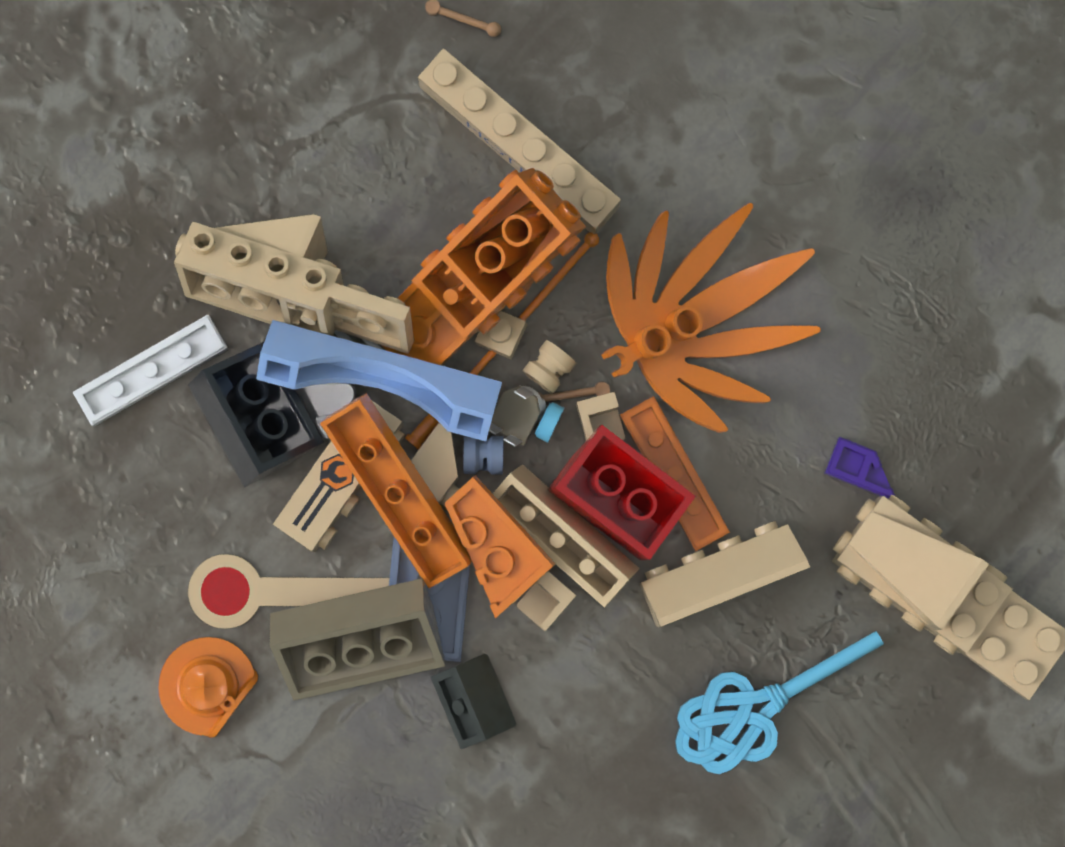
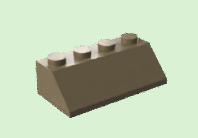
M423 578L270 613V648L293 701L445 667L435 612Z

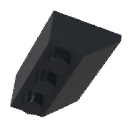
M264 342L201 370L188 384L244 487L282 469L324 443L294 389L256 379L260 352Z

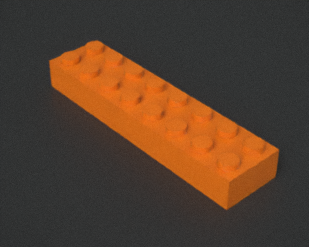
M367 393L327 416L320 423L428 588L435 586L471 564L472 560L467 549L463 547L454 525Z

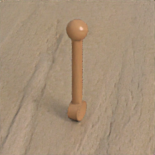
M429 0L425 4L426 12L430 16L441 14L483 29L491 37H497L501 33V26L497 22L488 24L441 7L437 0Z
M600 381L595 384V387L553 393V395L538 393L545 402L594 394L601 396L610 393V387L606 382Z

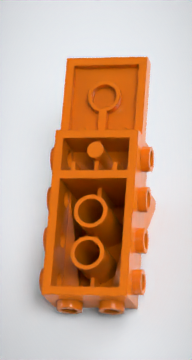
M534 168L520 173L517 170L512 171L500 182L499 187L501 190L493 198L489 196L472 211L475 216L466 225L464 223L460 224L447 236L446 239L449 243L441 251L436 249L422 261L420 265L423 269L411 280L413 283L397 298L410 307L414 342L409 354L383 345L381 346L386 351L441 366L444 365L475 333L480 331L485 335L501 320L497 314L505 306L511 309L527 295L533 281L538 283L554 268L550 262L559 253L564 257L581 242L577 235L586 226L580 220L581 214L578 209L569 201H563L553 190V182L543 172L536 171Z

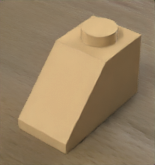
M438 423L411 461L438 503L446 507L444 503L460 489L455 485L459 480L452 432L447 431Z

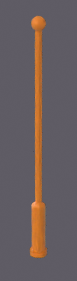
M589 232L585 235L584 243L523 311L518 317L519 319L526 321L590 247L598 245L600 239L597 233ZM489 350L470 373L478 375L497 353ZM428 413L413 432L406 435L405 439L419 450L439 422Z

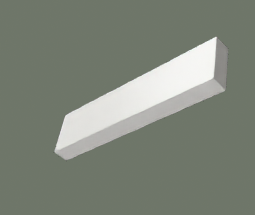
M206 315L73 391V394L91 426L95 427L229 350L211 317Z

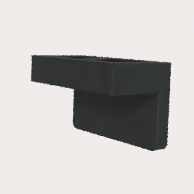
M482 654L431 676V680L461 750L516 726L515 718L487 654Z

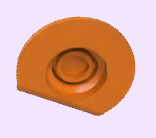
M214 637L193 639L179 646L164 663L158 686L160 701L165 713L178 727L195 735L213 738L218 735L256 684L258 674L247 655L233 643Z

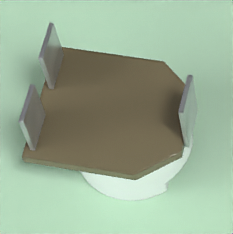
M520 385L504 391L494 410L489 431L495 435L499 432L505 434L507 437L503 440L514 447L519 444L524 446L535 424L542 419L545 413V400L541 398L536 390L528 386Z

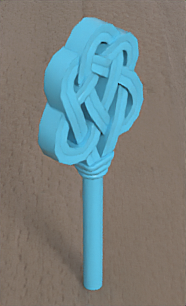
M875 631L782 685L776 683L775 685L763 686L762 689L754 690L749 680L736 672L718 674L709 682L704 695L690 698L680 706L677 715L680 727L675 739L677 753L686 761L701 764L706 771L715 774H722L732 770L741 760L757 762L769 757L777 747L778 738L776 727L770 719L777 712H781L785 704H788L789 698L884 645L881 637ZM731 684L740 690V692L720 693L724 686ZM768 701L758 713L751 712L753 704ZM738 705L737 710L714 712L716 706ZM700 709V715L690 718L692 713ZM729 723L718 737L712 735V726ZM750 724L737 744H733L732 741L740 733L743 726ZM763 731L764 741L756 748H751ZM690 737L697 741V750L689 747ZM722 753L726 755L723 759H720L718 761L714 760Z

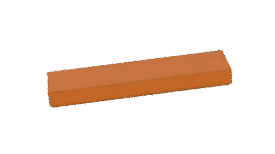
M653 396L620 414L619 416L640 454L696 496L678 520L694 551L696 552L730 533L655 397Z

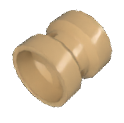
M546 340L539 348L540 355L537 357L538 360L529 361L522 371L537 385L553 395L560 386L559 377L570 373L577 363L555 344Z

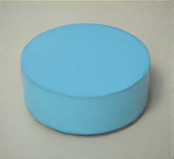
M554 402L549 403L535 432L537 438L547 443L549 442L565 407Z

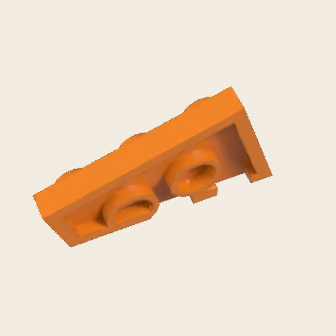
M476 475L444 503L462 545L467 549L476 569L475 574L480 585H483L491 603L490 608L495 619L555 565L554 561Z

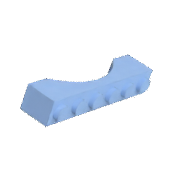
M272 320L260 352L256 377L257 380L294 390L328 383L359 384L379 388L399 395L418 405L433 416L447 431L482 441L487 440L502 384L500 381L275 320Z

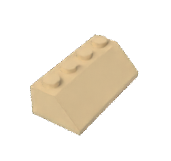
M776 521L754 529L757 537L742 542L738 535L718 543L720 551L707 557L704 551L700 550L681 558L684 566L669 571L667 564L645 572L647 580L639 584L656 627H662L810 568L808 560L789 525L778 528Z

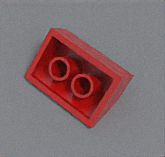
M600 425L576 451L547 489L639 560H650L696 497L603 425Z

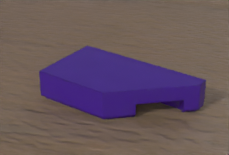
M838 437L824 474L875 495L885 496L887 499L891 495L895 496L883 471L877 452Z

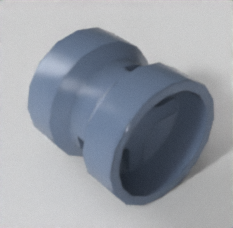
M464 436V474H476L481 470L488 471L491 475H503L504 436H491L486 441Z

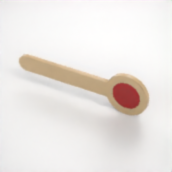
M221 554L208 558L196 568L189 582L188 597L190 605L199 619L212 627L226 629L235 628L248 622L256 614L255 612L258 611L257 609L260 606H304L389 586L390 578L260 577L254 566L247 562V560L230 554Z

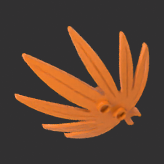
M752 203L744 205L727 217L689 252L669 278L656 303L652 301L664 254L669 212L666 210L660 213L646 238L636 269L633 295L629 261L621 233L612 237L608 254L606 280L609 304L615 323L627 343L626 347L614 346L604 351L601 355L603 359L613 355L620 358L621 366L618 370L611 373L612 376L619 377L627 374L632 369L634 361H637L648 383L669 406L689 420L718 433L728 431V427L701 398L678 380L701 392L732 401L767 403L771 401V398L731 377L704 367L689 364L685 361L686 357L726 358L754 354L797 342L821 331V328L818 326H764L731 330L701 338L696 336L698 333L748 308L779 286L815 254V250L812 248L783 255L746 268L709 286L682 305H679V301L704 277L730 244L752 211Z

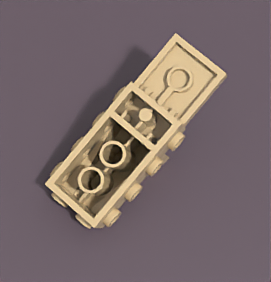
M312 214L211 228L192 221L187 234L183 233L177 242L174 264L186 297L268 324L275 320L332 336L335 330L407 354H409L414 342L410 307L406 306L404 302L394 297L387 296L383 299L371 295L364 288L357 285L349 284L347 287L343 285L341 269L337 268L330 261L325 260L328 251L320 216Z
M891 495L889 499L885 496H880L875 501L869 498L856 515L860 522L853 532L850 533L846 530L833 547L837 554L832 562L839 566L836 572L854 585H857L860 581L872 591L869 593V596L882 606L889 608L890 605H893L904 614L901 619L917 631L921 632L925 628L936 636L933 642L949 654L953 655L955 651L962 653L1024 699L1030 700L1065 650V628L1013 592V588L1004 583L1007 576L1001 571L989 565L983 559L976 557L963 544L955 541L951 545L940 537L943 531L931 521L923 518L919 522L908 514L911 508L894 495Z

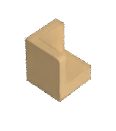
M615 392L576 403L585 440L600 425H603L624 441L625 434L618 412L619 406Z
M548 571L529 589L517 603V607L542 630L546 631L576 595Z

